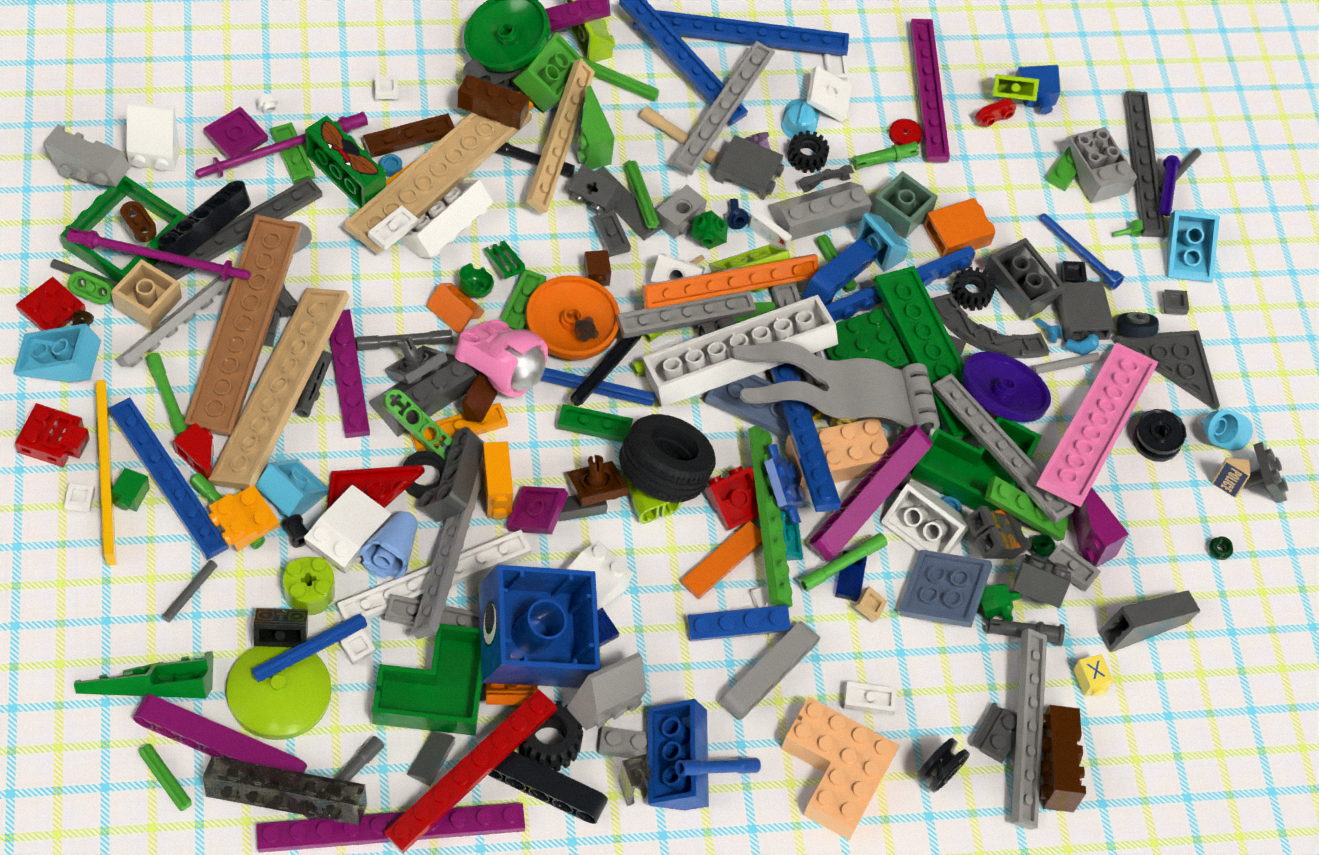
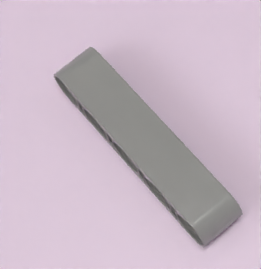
M799 621L727 692L721 704L739 720H742L816 646L820 636L805 623Z

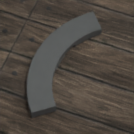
M951 293L931 298L943 324L957 337L967 341L966 343L977 349L1021 359L1049 355L1050 350L1041 333L1028 335L1012 334L1011 336L999 334L996 330L982 324L978 325L972 321L968 314L958 305Z

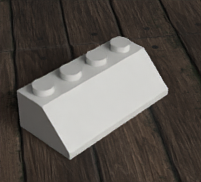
M462 180L418 219L417 226L398 241L418 257L434 258L441 253L442 247L457 238L456 235L461 230L469 228L476 217L485 214L488 210L487 207L493 201L480 180Z

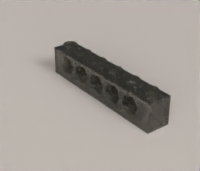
M214 756L211 757L203 774L206 797L354 825H360L367 807L365 784Z

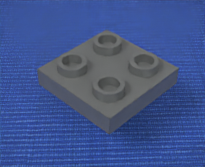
M406 336L402 338L404 342L402 340L398 341L404 358L385 368V371L389 378L407 384H415L426 373L440 369L441 364L448 361L445 352L426 346L417 349L413 338Z
M1263 442L1254 444L1260 469L1250 472V477L1245 483L1244 488L1248 489L1264 482L1265 487L1278 503L1286 501L1285 492L1288 491V486L1284 477L1281 478L1279 473L1282 470L1279 458L1275 457L1272 449H1267Z

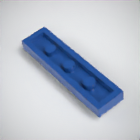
M788 605L688 615L691 642L781 633L791 630Z

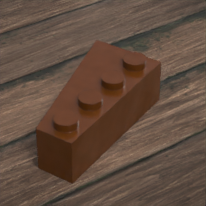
M1049 705L1046 712L1043 713L1044 737L1042 736V752H1044V760L1041 761L1040 775L1043 776V784L1040 786L1039 796L1043 800V809L1074 813L1086 795V786L1081 785L1082 778L1085 776L1084 767L1079 766L1083 756V746L1077 744L1082 736L1080 708Z

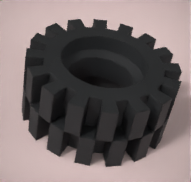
M806 130L805 134L802 131L798 135L795 134L790 141L787 154L788 161H791L790 165L792 167L797 165L796 170L798 171L801 168L804 169L803 173H807V170H810V173H814L815 168L817 171H820L827 161L829 153L828 141L826 139L823 140L824 136L822 135L817 137V132L815 131L813 135L810 134L809 130ZM809 148L815 151L816 155H806L800 150Z
M968 267V270L964 268L961 270V273L957 274L951 293L954 294L955 300L958 299L957 303L959 306L964 304L963 309L967 310L969 306L971 307L970 311H975L976 307L979 311L982 310L983 306L986 308L991 302L995 291V280L991 281L993 278L991 274L986 276V270L979 272V267H976L975 271L973 267ZM965 285H976L982 292L972 293L966 289Z

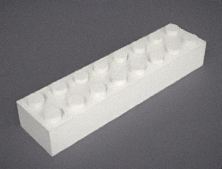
M815 295L643 356L642 358L646 377L661 406L664 407L785 363L777 361L751 362L736 359L732 355L735 345H757L783 341L800 345L811 353H815L838 344L836 323L820 297Z

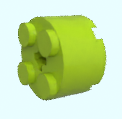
M302 557L287 564L283 575L284 597L287 605L293 609L308 610V615H316L327 609V606L333 601L335 596L334 573L324 558Z

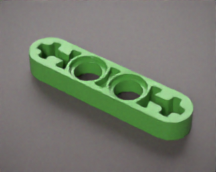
M395 389L386 392L382 397V405L385 410L429 451L437 453L446 461L448 455H443L444 448L440 445L435 447L433 445L439 442L444 447H451L453 439L402 391ZM397 396V403L401 407L407 404L408 407L402 410L398 405L391 406L392 400L389 397ZM414 411L417 414L418 419L415 424L407 422V412ZM427 427H431L435 431V437L432 441H428L424 437V430Z

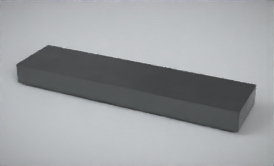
M604 166L595 171L619 184L624 190V194L614 210L643 240L661 230V223L657 225L656 229L647 228L637 199Z

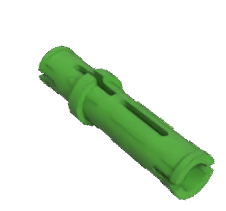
M914 141L900 146L894 144L891 148L858 156L855 155L852 157L854 161L853 166L855 170L890 161L899 162L902 158L919 155V151H916L919 150V146Z

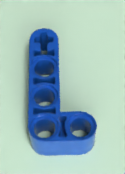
M859 238L812 277L802 296V300L818 295L824 306L830 304L840 289L875 261L879 252L864 239Z

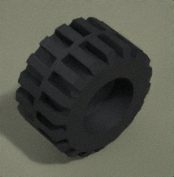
M556 701L555 704L557 711L518 746L519 754L544 766L554 768L555 771H560L562 765L564 768L569 767L570 762L576 760L578 753H580L583 738L582 725L566 708L568 705L563 707L560 701ZM543 728H554L560 731L565 739L558 744L548 745L539 741L535 734Z

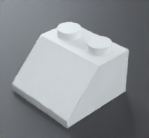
M599 540L583 550L567 568L569 570L595 571L597 610L625 592L634 574Z

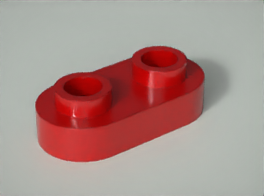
M1011 98L1003 99L980 109L975 115V120L980 126L989 127L999 120L1011 118L1015 114L1016 105Z

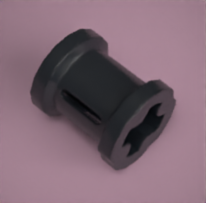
M295 514L284 520L282 527L284 531H288L292 538L291 543L293 547L298 548L306 545L304 537L309 531L306 530L303 524L302 516Z

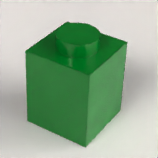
M124 468L111 491L114 504L122 510L130 509L137 512L150 489L148 476Z

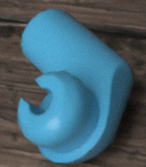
M1089 334L1081 342L1068 338L1064 349L1080 355H1086L1096 350L1099 346V338L1095 334Z

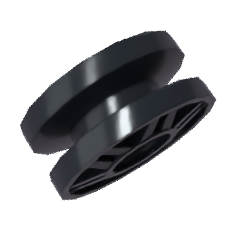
M1154 409L1146 412L1140 418L1133 433V443L1137 451L1145 458L1155 462H1165L1173 459L1179 453L1186 438V427L1182 420L1173 412L1165 409Z
M953 737L943 743L931 755L916 775L921 781H924L931 775L934 777L929 785V789L933 793L941 789L959 771L970 756L966 749H963L956 755L953 754L958 744Z

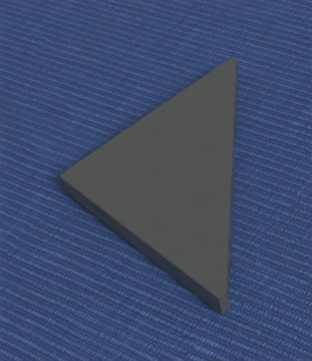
M1199 330L1163 332L1146 338H1135L1126 335H1115L1113 337L1114 344L1117 342L1158 361L1155 368L1156 372L1212 409L1218 410L1220 404Z

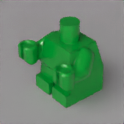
M1005 584L985 587L981 604L986 620L1002 615L1004 620L1013 621L1012 610L1014 606L1012 601L1022 599L1020 592L1015 590L1009 592L1008 586Z

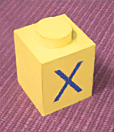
M1102 654L1080 659L1073 669L1084 697L1092 694L1094 696L1105 694L1113 682Z

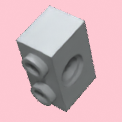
M685 185L656 209L657 217L662 224L661 229L673 239L680 234H685L691 224H693V218L706 212L707 200L689 185Z

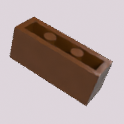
M467 74L458 89V108L520 130L529 112V96Z

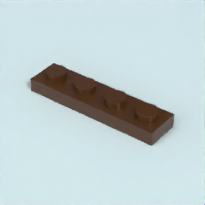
M449 113L363 135V142L372 158L441 140L455 127Z

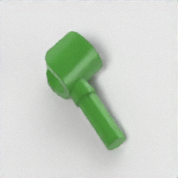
M1133 220L1130 223V228L1114 231L1112 236L1117 237L1131 234L1133 237H1139L1142 234L1143 222L1142 220Z

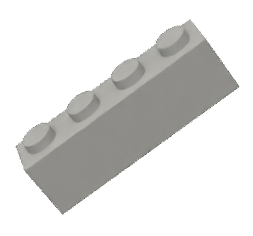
M847 182L769 204L768 208L777 225L792 235V241L861 221L863 215L870 212L872 202L862 185Z

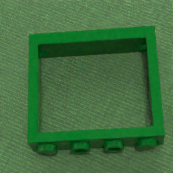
M124 176L116 187L109 186L102 195L97 196L93 204L86 210H83L78 215V218L71 225L66 226V230L60 234L64 249L109 279L120 282L141 259L152 266L159 260L137 255L121 270L91 249H88L85 245L67 242V232L70 227L89 232L121 200L128 196L169 223L146 246L147 248L161 250L158 242L159 238L187 216L127 176Z

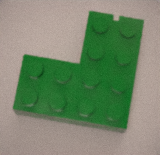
M998 416L995 422L1031 459L1042 435L1012 420ZM936 429L930 438L933 441V445L915 465L912 478L947 496L956 498L962 504L974 510L980 506H988L990 511L1002 510L984 500L989 479L997 476L1016 487L1017 482L983 445L978 449L940 429Z
M440 624L436 633L431 670L379 664L372 709V724L476 736L482 691L480 628Z

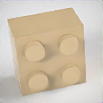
M142 259L111 291L113 304L116 309L151 330L156 327L182 298L180 282Z

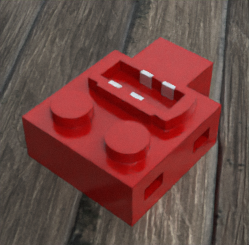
M36 403L15 441L17 453L64 468L69 458L68 455L80 459L90 437L88 429L84 428L81 417Z

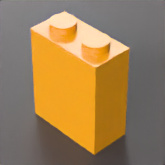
M508 441L483 443L482 471L484 475L487 518L504 519L510 517L513 503Z

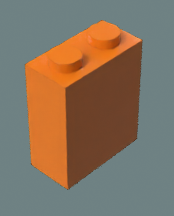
M975 198L928 212L923 225L941 257L968 246H972L974 250L989 246L995 235L994 225L989 222L983 207L978 204Z

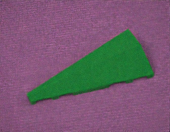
M205 652L204 658L190 660L189 656L181 657V661L158 662L123 670L122 676L108 678L107 674L99 675V679L76 680L74 683L76 694L145 696L150 694L156 697L206 699L213 685V652Z

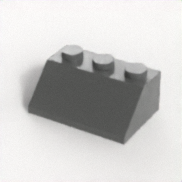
M1027 238L991 254L984 269L987 271V275H992V281L995 280L997 288L1024 321L1042 312L1066 289V286Z

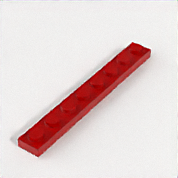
M538 689L384 832L385 836L402 853L407 851L555 713L557 706Z

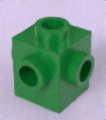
M710 210L693 218L692 237L707 249L727 242L728 223Z

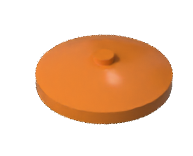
M559 276L544 282L533 292L527 305L526 325L528 330L539 335L545 341L549 354L567 360H583L599 355L613 343L619 330L616 317L620 311L613 295L598 282L581 276Z

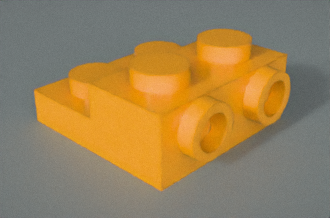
M254 484L252 487H248L234 496L229 493L209 505L211 513L208 516L215 527H221L223 530L221 536L228 546L233 545L237 552L280 526V522Z

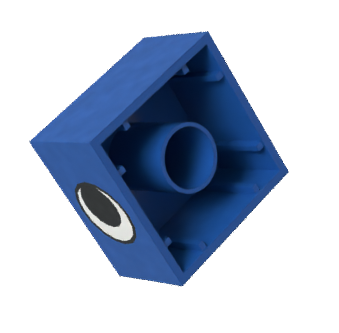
M498 564L480 582L479 612L482 683L580 688L588 675L601 669L595 571Z

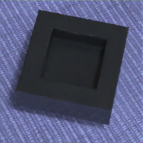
M1062 262L1061 273L1063 283L1087 281L1085 262Z

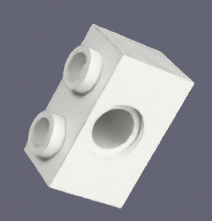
M661 253L658 256L651 281L672 280L674 270H679L683 277L704 274L705 267Z

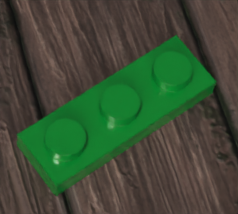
M563 404L557 429L624 442L632 427L633 418Z

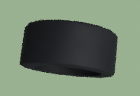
M419 451L406 459L403 466L428 465L436 468L440 474L439 480L431 485H420L413 482L405 489L408 494L420 499L426 491L439 486L446 464L442 456L431 451Z

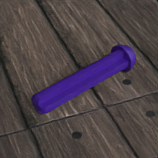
M1174 155L1167 156L1163 161L1165 171L1159 214L1166 217L1170 216L1172 211L1177 170L1181 166V161Z

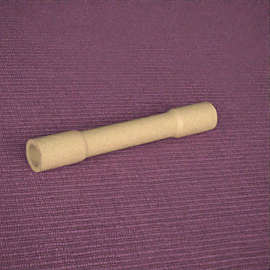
M646 106L642 110L640 117L654 127L666 132L682 144H685L689 139V134L666 120L650 107ZM710 148L703 159L713 164L717 160L719 153Z

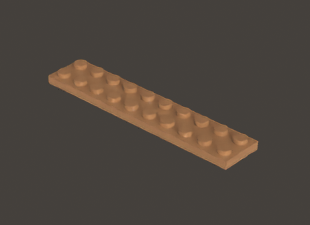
M255 215L237 267L250 271L251 277L249 279L234 277L184 421L188 428L196 422L201 428L205 427L211 433L228 437L232 435L237 425L302 230L301 224Z

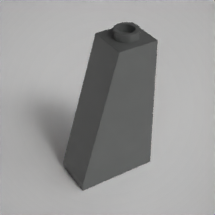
M1187 590L1123 606L1098 632L1108 650L1114 652L1185 625L1201 610L1190 591Z

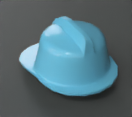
M807 99L792 100L785 108L782 129L791 139L801 131L805 134L806 130H809L812 135L816 131L820 111L807 104Z
M1223 409L1213 411L1206 419H1201V422L1204 424L1203 431L1206 437L1216 446L1229 450H1239L1245 447L1252 437V423L1249 418L1242 414Z

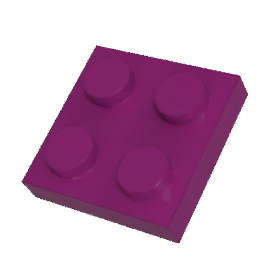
M241 106L203 128L204 134L227 159L248 153L268 141V135Z
M523 486L506 527L510 532L522 530L524 533L552 534L568 497V492L565 488Z

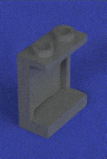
M734 135L716 169L715 181L723 184L726 178L759 191L761 193L760 199L765 200L767 194H772L776 182L774 180L776 176L780 178L785 165L782 164L784 155Z

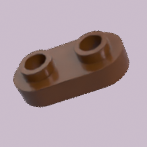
M129 201L122 205L120 209L121 219L133 237L139 242L153 240L157 234L156 224L143 205L136 201Z

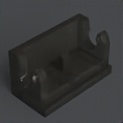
M647 754L622 761L618 782L627 806L635 803L633 795L635 788H638L641 791L642 797L646 798L647 788L644 779L646 778L649 781L651 778Z

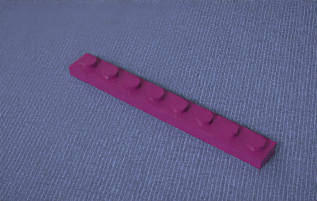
M911 19L910 28L926 161L949 162L950 153L933 19Z

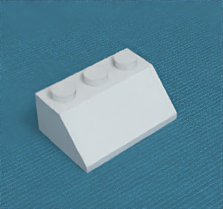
M916 480L905 485L881 521V523L917 550H928L946 554L952 552L969 530L965 520L966 517Z

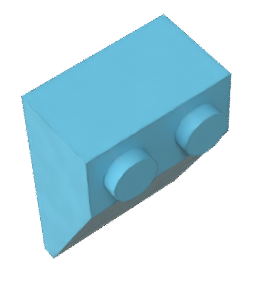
M1176 210L1170 214L1167 243V277L1213 282L1219 215Z
M86 323L26 333L13 373L16 376L70 383L89 380L92 376L101 339Z

